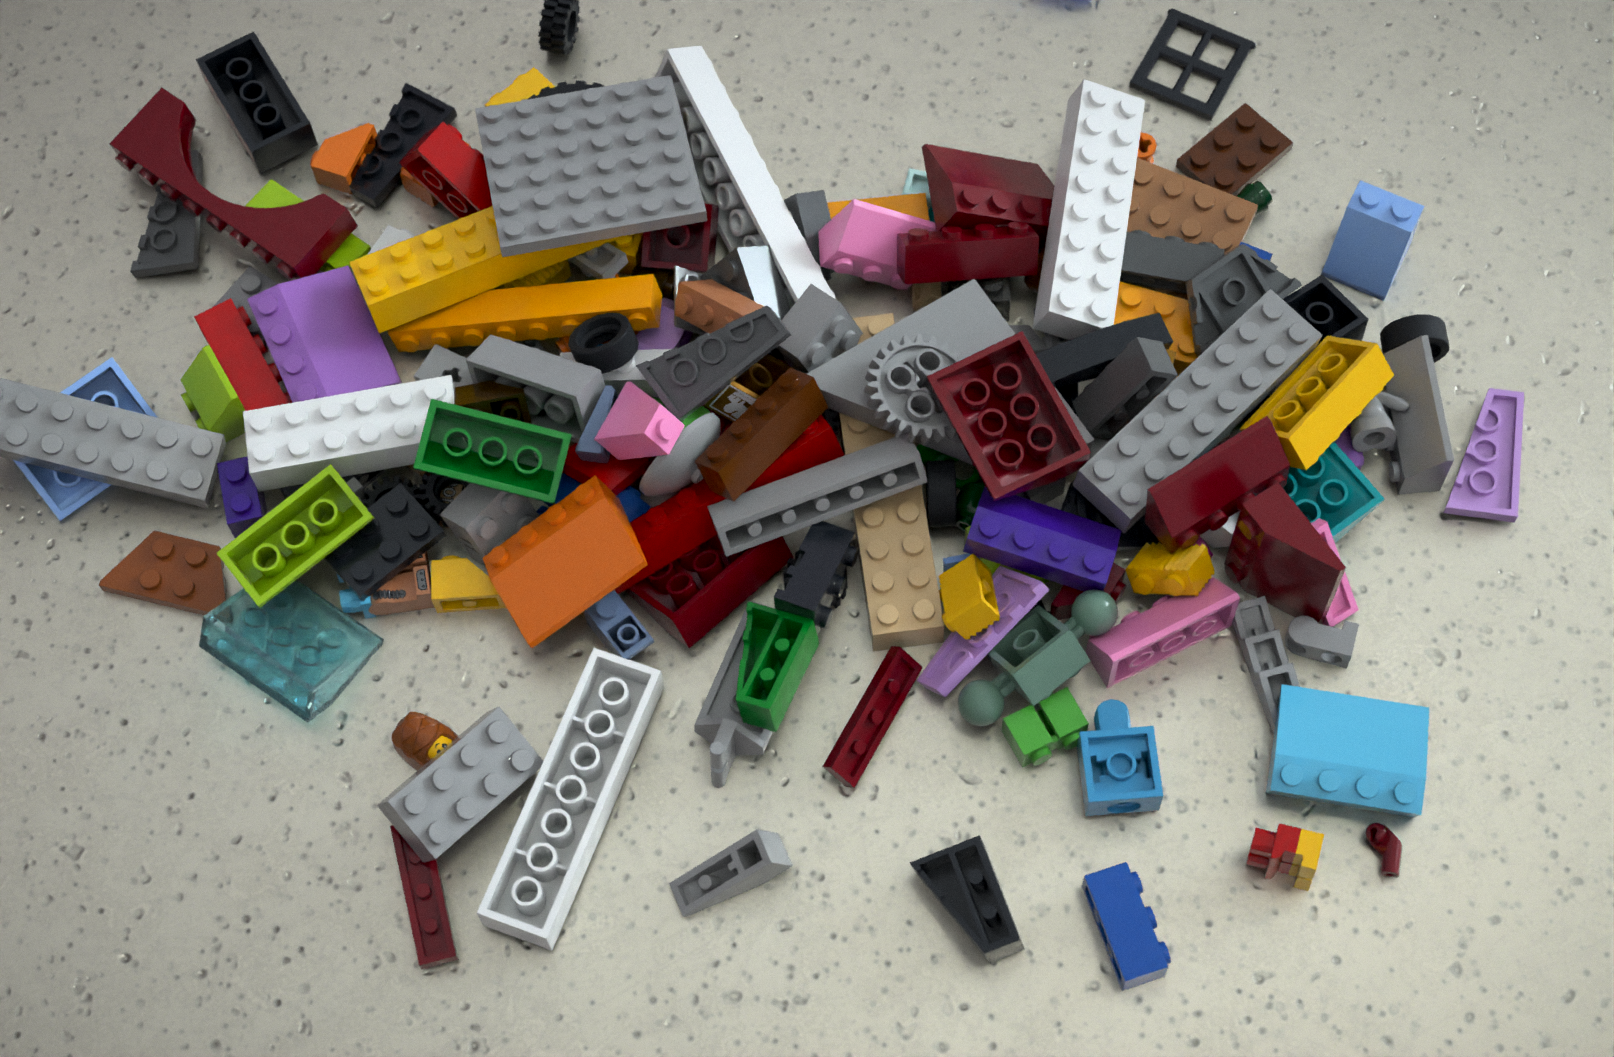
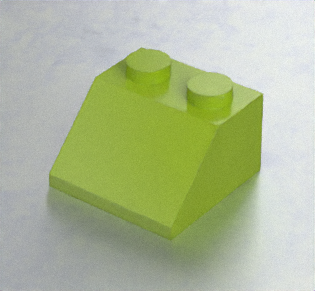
M207 345L201 349L180 379L187 391L181 394L190 413L195 410L198 411L201 417L195 420L198 428L224 434L227 443L245 433L243 417L245 409L210 345Z

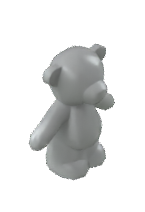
M1381 391L1367 404L1361 414L1351 423L1352 446L1357 452H1367L1373 448L1385 449L1393 445L1396 441V431L1383 406L1399 412L1406 411L1409 408V403L1405 399Z

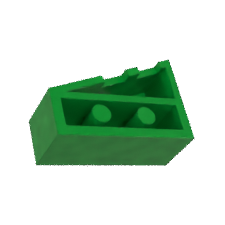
M747 601L746 629L743 632L744 646L742 659H740L736 702L743 723L777 732L817 650L819 640L813 619Z

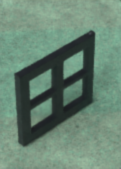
M1169 9V15L1133 75L1129 87L1212 121L1250 51L1256 48V44L1254 41L1176 9ZM1178 25L1203 34L1192 55L1166 46ZM1211 38L1237 48L1225 70L1200 60ZM1159 57L1185 67L1173 89L1148 79ZM1193 71L1218 81L1207 103L1181 93Z

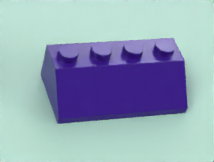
M985 486L963 552L975 554L978 557L1083 592L1092 589L1103 591L1117 552L1121 530L1017 495L994 502Z

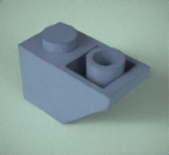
M615 590L584 611L587 624L604 646L614 655L630 660L654 643V639Z

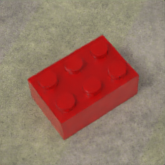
M441 122L424 134L398 163L457 219L493 206L484 155L477 149H471L462 140L461 133L455 127Z

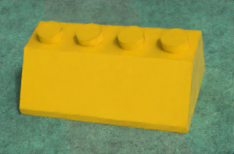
M1326 336L1243 424L1240 430H1245L1267 416L1274 426L1290 467L1307 470L1317 462L1319 456L1331 443L1339 438L1343 430L1361 414L1367 404L1383 390L1394 374L1377 343Z

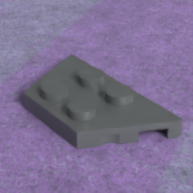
M1245 244L1237 245L1186 281L1194 351L1197 357L1267 291L1271 289L1280 298L1284 299L1302 286L1300 281L1296 278L1290 279L1277 270L1278 266L1267 259L1260 258L1257 252Z

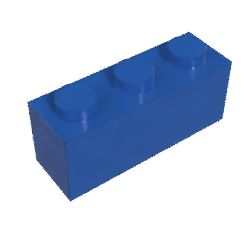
M1127 862L1085 875L1082 889L1121 990L1124 991L1165 977L1168 970L1167 964L1171 963V957L1165 942H1158L1154 932V928H1157V922L1151 907H1144L1140 896L1143 893V887L1137 872L1131 873Z

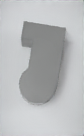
M1298 616L1289 624L1285 636V644L1291 653L1298 656L1347 668L1352 656L1359 624L1344 621L1342 629L1318 624L1314 618L1309 616Z

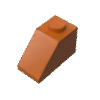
M367 123L324 140L319 151L316 150L313 153L310 162L317 184L352 194L349 186L366 154L372 153L376 145L375 138L377 133L373 124Z

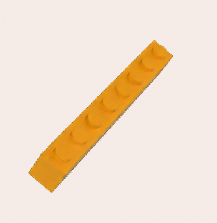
M654 274L488 290L388 330V334L399 352L429 350L435 344L446 349L460 346H480L490 334L512 340L513 342L534 339L544 340L546 338L570 337L575 328L584 321L605 313H620L628 318L633 330L642 331L650 328H659L662 293Z

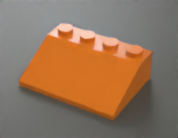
M596 475L584 484L579 485L572 493L549 507L546 512L528 525L523 526L517 533L493 548L483 557L492 584L531 648H534L648 565L620 499Z

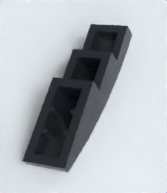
M1155 313L1087 333L1039 352L1036 356L1054 388L1095 379L1105 369L1106 365L1112 362L1126 348L1127 344L1136 337L1161 341L1165 349L1170 348L1173 340L1160 313Z

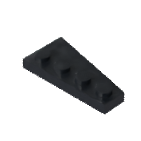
M405 83L401 90L403 96L398 105L394 104L389 112L390 120L385 129H380L375 138L376 145L372 153L366 154L349 186L353 195L375 207H378L401 181L402 165L398 162L424 134L441 122L450 125L458 116L454 107L408 83Z

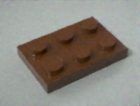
M1244 103L1177 159L1176 168L1188 178L1237 196L1247 183H1253L1292 149L1293 142L1248 104Z

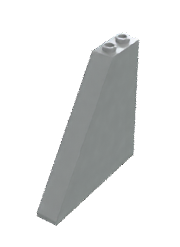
M972 279L810 371L807 375L815 378L829 409L884 430L885 417L874 419L873 416L878 407L867 406V402L872 395L864 393L868 383L865 380V376L870 369L869 365L873 357H877L881 347L887 349L892 339L900 345L903 335H907L911 342H914L917 334L920 333L923 341L928 343L933 335L936 338L937 346H941L946 340L949 342L947 351L950 353L960 349L961 352L957 358L960 361L1015 335V332L977 281ZM921 364L924 369L932 371L928 365ZM892 379L896 385L904 386L901 381ZM1055 388L1091 451L1095 439ZM912 407L915 413L924 415L919 408ZM891 426L885 431L895 434L897 428ZM945 434L940 444L931 436L927 445H923L974 465L957 434L953 439H950ZM916 436L913 442L923 445L921 437Z

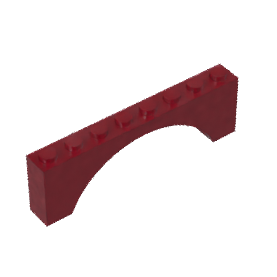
M161 88L110 142V146L117 154L115 160L125 170L130 172L134 169L138 172L137 175L149 186L153 187L155 184L160 186V191L173 202H176L177 199L182 201L185 209L195 217L203 215L206 218V222L219 233L225 230L229 233L228 236L239 247L244 249L248 246L253 249L252 253L263 263L268 264L271 261L277 265L276 269L288 280L316 274L358 226L346 207L324 193L297 204L275 208L246 207L228 202L210 193L198 182L192 166L191 140L196 119L185 102L164 88Z

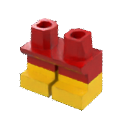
M1281 823L1278 824L1276 833L1255 828L1246 864L1266 869L1264 879L1273 878L1277 872L1295 876L1294 888L1309 891L1317 869L1324 834Z

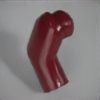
M1380 823L1370 824L1366 828L1365 834L1370 845L1382 856L1380 874L1389 878L1399 877L1402 854L1401 841L1387 826Z

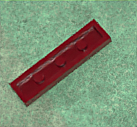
M899 646L890 647L822 766L845 787H856L923 668Z
M392 825L390 828L419 966L421 969H426L458 960L437 859L424 863Z

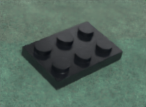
M401 483L367 508L374 517L371 522L324 558L361 601H364L446 537L440 525Z

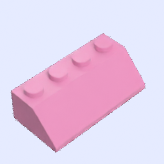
M1212 577L1208 579V583H1205V588H1202V592H1199L1198 596L1179 595L1172 598L1170 595L1164 596L1154 602L1152 608L1142 613L1134 611L1126 615L1120 624L1112 627L1107 633L1098 636L1090 635L1086 654L1106 688H1109L1230 627L1240 597L1237 592Z

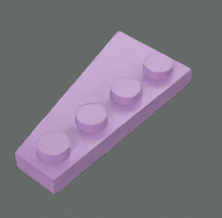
M1488 389L1444 513L1515 523L1518 517L1524 392Z
M999 566L992 575L1000 615L999 621H994V624L988 625L987 629L982 628V632H976V636H971L970 640L964 639L956 631L951 632L917 681L926 689L946 697L1050 589L1042 581Z

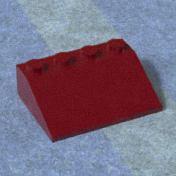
M930 144L922 146L937 231H941L946 226L972 229L978 224H991L995 227L1008 226L1010 222H1025L1038 234L1039 249L1046 245L1054 184L1038 164Z
M1023 331L927 376L929 385L994 502L1055 482L1078 471L1088 462L1091 451Z
M1279 483L1274 484L1242 504L1224 563L1225 572L1229 579L1235 584L1239 583L1245 592L1256 598L1265 596L1268 604L1293 617L1309 616L1314 618L1318 624L1323 625L1346 570L1345 565Z
M715 535L625 591L671 636L686 647L691 648L775 573L780 571L787 564L790 557H794L783 536L726 557L720 540Z

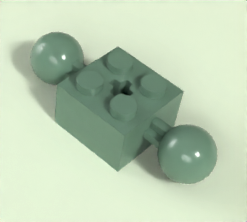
M1092 589L1082 592L1073 602L1071 618L1064 624L1040 605L1035 607L987 654V657L1000 675L992 681L974 680L961 690L958 697V708L962 717L975 726L993 724L1003 713L1005 706L1004 698L1014 690L1033 706L1047 699L1053 693V690L1068 678L1076 676L1082 667L1091 661L1078 642V639L1084 634L1098 636L1112 629L1118 617V608L1114 599L1102 590Z

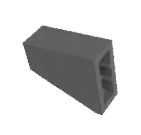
M819 190L794 194L783 201L792 213L793 219L801 235L806 240L816 263L820 266L818 231L831 220L825 191ZM820 267L825 280L832 279L831 273L835 271Z

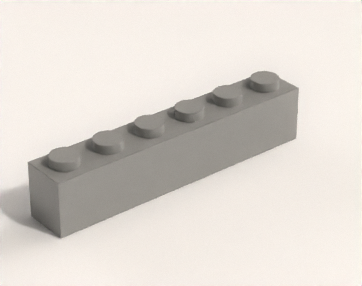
M904 433L898 438L893 437L744 492L734 502L726 499L707 507L727 557L927 483L928 481L920 453L914 442L909 443L908 433Z

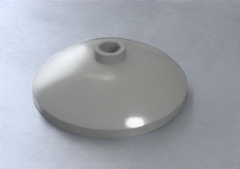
M707 413L685 427L670 454L657 456L648 467L641 479L640 491L646 496H661L676 492L692 481L695 484L702 481L704 478L695 460L720 437V419L714 413Z

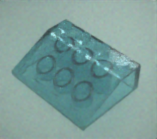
M295 580L261 608L257 606L244 588L203 616L199 647L309 723L333 704L383 645L384 639L300 581Z

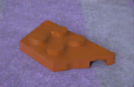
M153 531L99 583L102 591L224 621H229L230 611L227 608L226 578L223 573L224 562L217 555V552L221 550L220 546Z

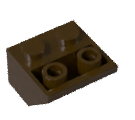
M492 381L455 387L454 405L532 424L523 389Z

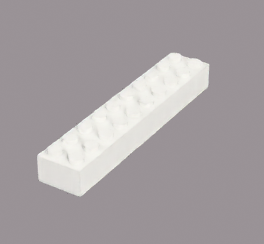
M702 46L667 49L655 77L672 76L704 203L719 206L717 229L729 253L737 247L769 245L790 308H792L810 284L836 299L834 292L830 289L821 272L819 264L816 263L809 250L806 240L801 235L792 213L783 201L778 186L774 184L764 160L761 159L756 150L752 137L747 133L739 118L738 111L730 101L725 86L720 82L713 64L708 59Z

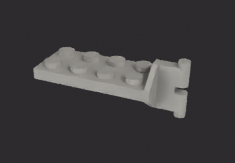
M746 609L694 725L695 732L712 743L710 745L711 782L717 788L725 785L735 757L737 755H763L773 732L743 723L736 702L739 666L744 646L743 632L746 629L747 621Z

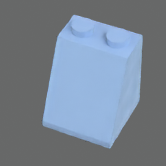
M1360 180L1346 208L1321 275L1384 301L1409 250L1424 206Z

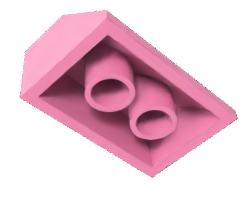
M853 199L818 231L820 267L834 270L840 274L861 277L866 281L890 285L895 289L906 290L912 284H904L897 274V234L908 233L910 229L915 228L937 231L935 222Z

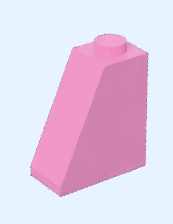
M626 382L594 440L618 460L669 455L685 425L632 382Z

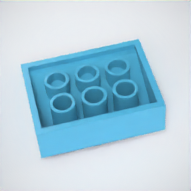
M1281 684L1266 794L1413 818L1422 814L1426 783L1429 707Z

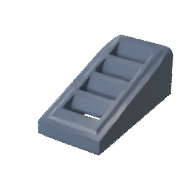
M605 386L576 446L575 452L583 461L605 464L609 462L611 453L595 441L594 438L619 396L613 386Z

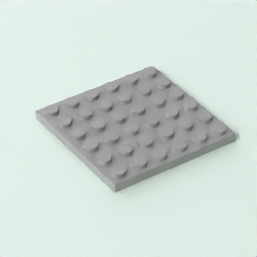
M671 75L475 108L502 257L707 221L706 208Z

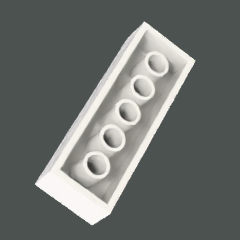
M452 375L243 411L249 474L258 491L305 484L330 464L341 477L414 464L431 399L454 404L455 384Z

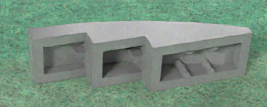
M1262 596L1240 602L1233 619V625L1251 679L1274 734L1281 684L1300 687L1293 663L1288 662L1279 629L1275 630L1266 598Z

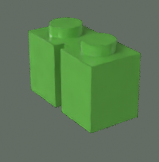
M1068 687L1038 702L1041 709L1037 712L1031 704L1003 718L1001 731L1022 767L1031 763L1037 766L1046 762L1052 757L1051 751L1054 749L1059 750L1064 747L1066 750L1075 748L1079 732L1088 730L1089 723Z

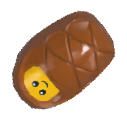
M409 712L399 721L392 732V743L402 759L418 771L456 739L458 735L438 720L418 712Z

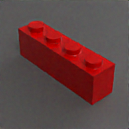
M230 298L194 316L245 411L293 403L288 391L283 393L278 384L283 380L275 363L273 362L268 365L263 357V354L268 351L259 334L252 337L247 326L251 325L252 322L243 306L236 308Z

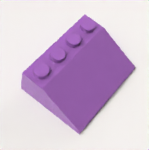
M349 266L280 283L247 299L293 403L402 384Z

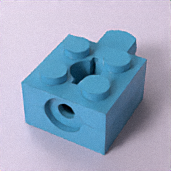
M1113 699L1102 702L1098 705L1095 712V730L1079 732L1077 742L1085 816L1159 810L1163 799V789L1154 726L1131 727L1130 714L1125 703Z

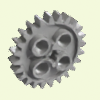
M920 333L917 334L914 342H911L907 335H903L900 345L892 339L887 349L881 347L877 357H873L869 365L870 369L865 376V380L868 383L864 393L872 395L867 402V406L878 407L873 416L874 419L885 417L886 422L883 429L886 430L891 426L896 427V438L900 437L903 432L908 433L909 443H912L916 436H920L923 445H927L931 436L934 437L938 444L942 442L945 434L950 439L955 437L956 432L927 381V376L959 361L957 358L961 350L957 349L952 353L947 351L949 346L947 340L941 346H937L936 338L933 335L928 343L923 341ZM921 364L928 365L932 371L924 369ZM892 379L901 381L904 386L896 385ZM912 407L919 408L924 415L915 413Z

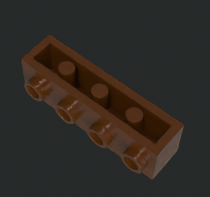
M789 368L695 460L710 491L734 502L828 408L814 377Z

